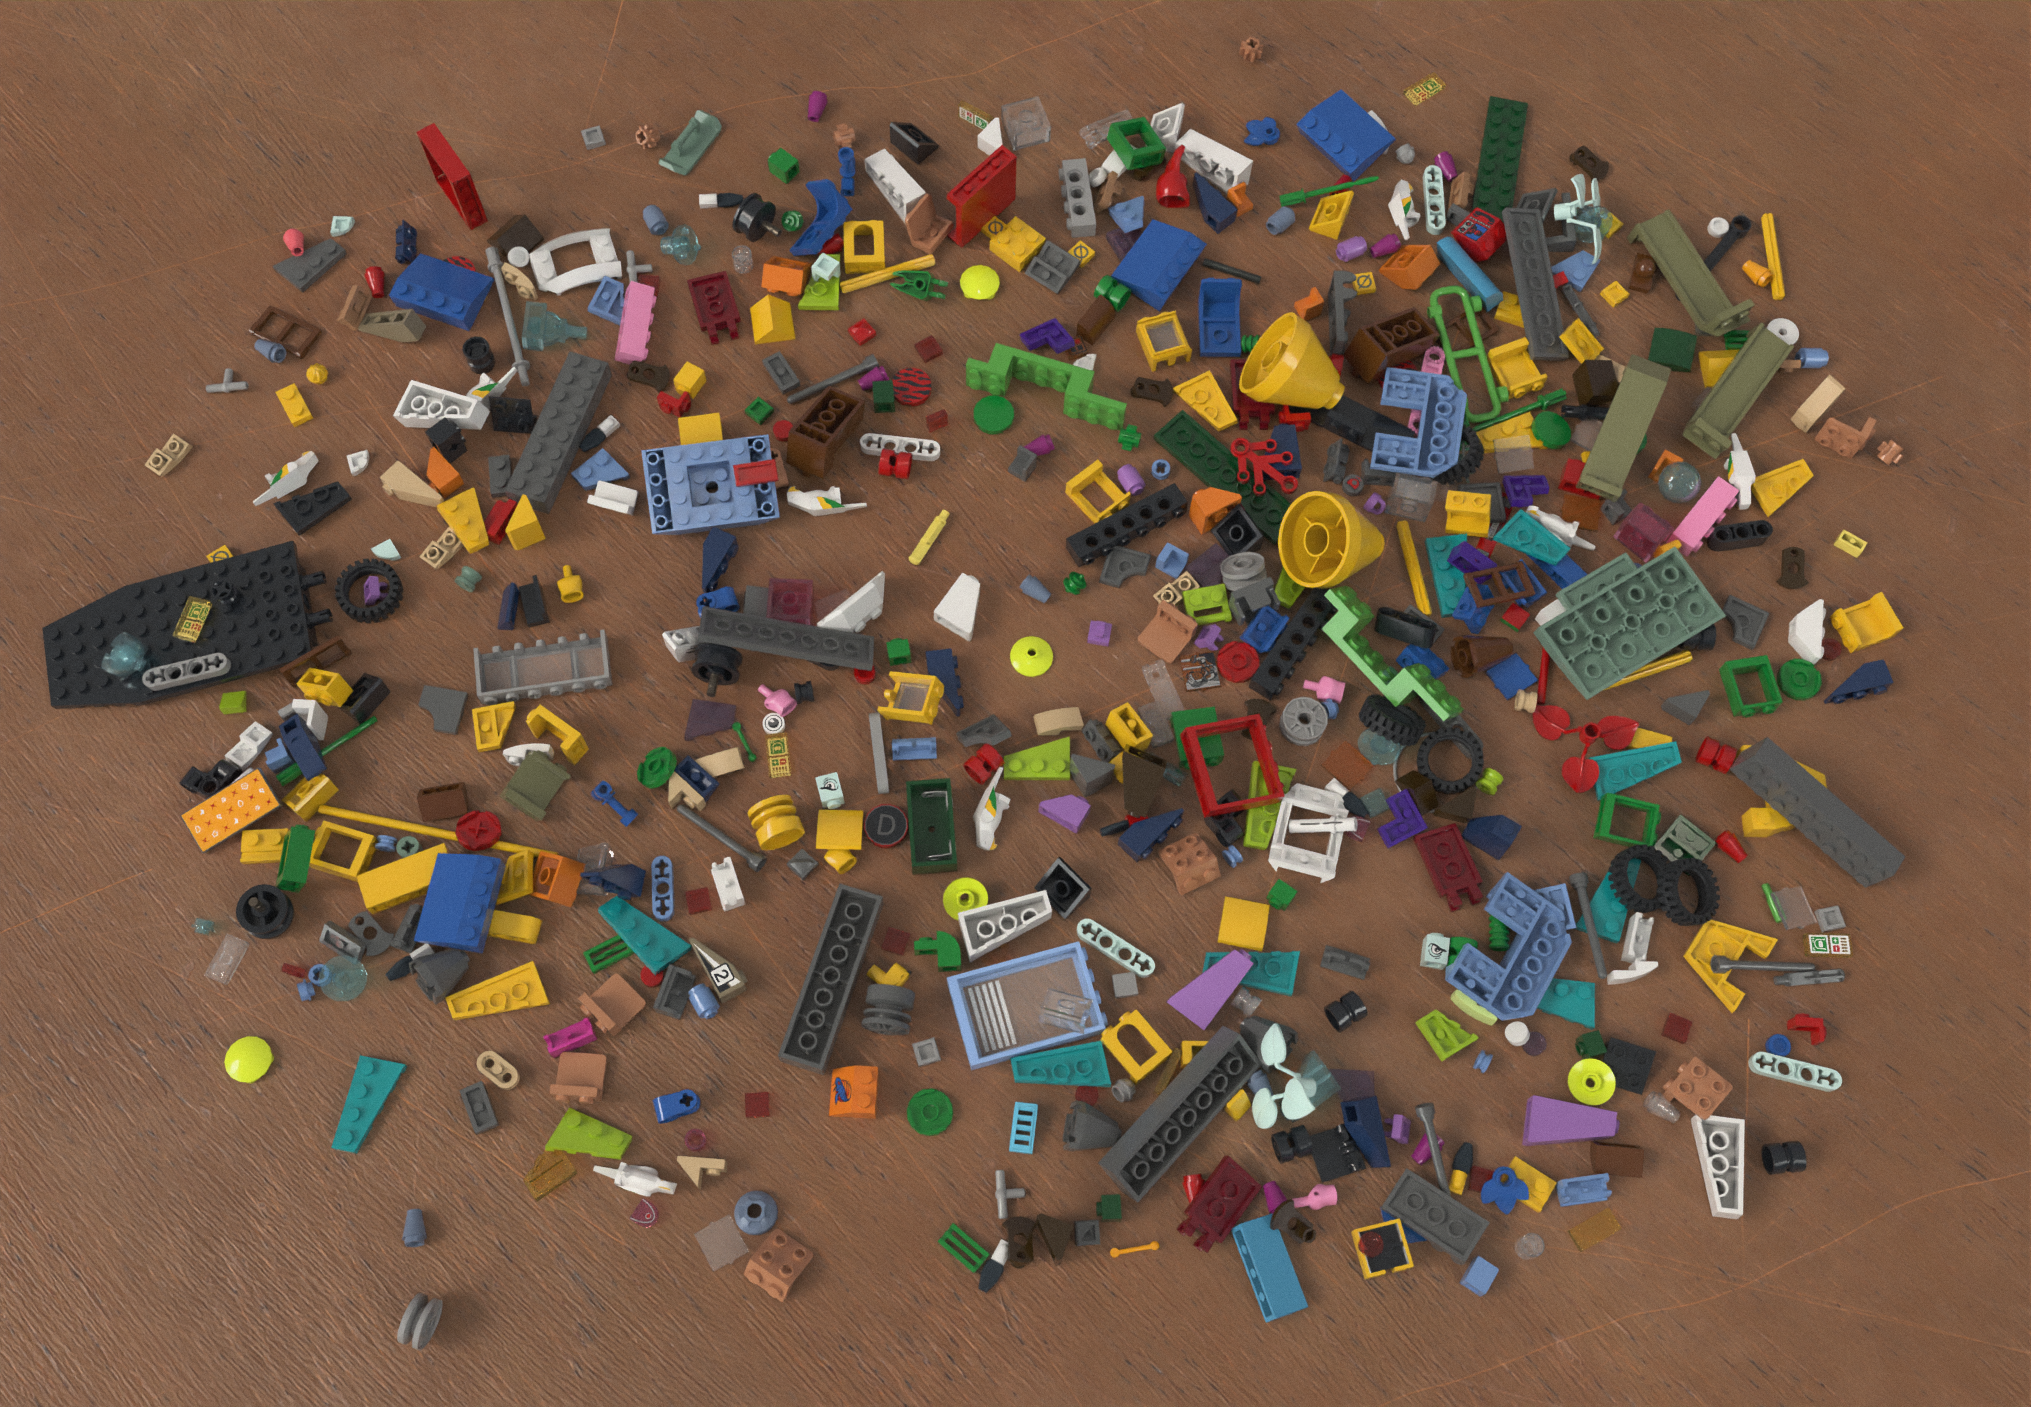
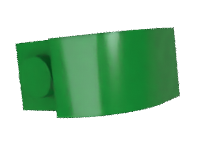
M937 931V940H932L931 937L919 938V941H914L915 956L938 954V972L961 971L960 947L952 935L943 931Z

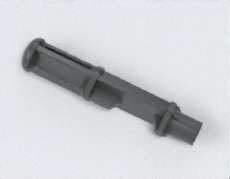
M1565 285L1561 289V293L1566 296L1572 306V310L1577 313L1580 320L1594 337L1599 336L1600 332L1597 329L1596 322H1593L1584 308L1583 302H1580L1572 289V285Z
M1841 968L1784 973L1782 976H1774L1773 981L1775 985H1785L1787 987L1843 982L1845 973Z

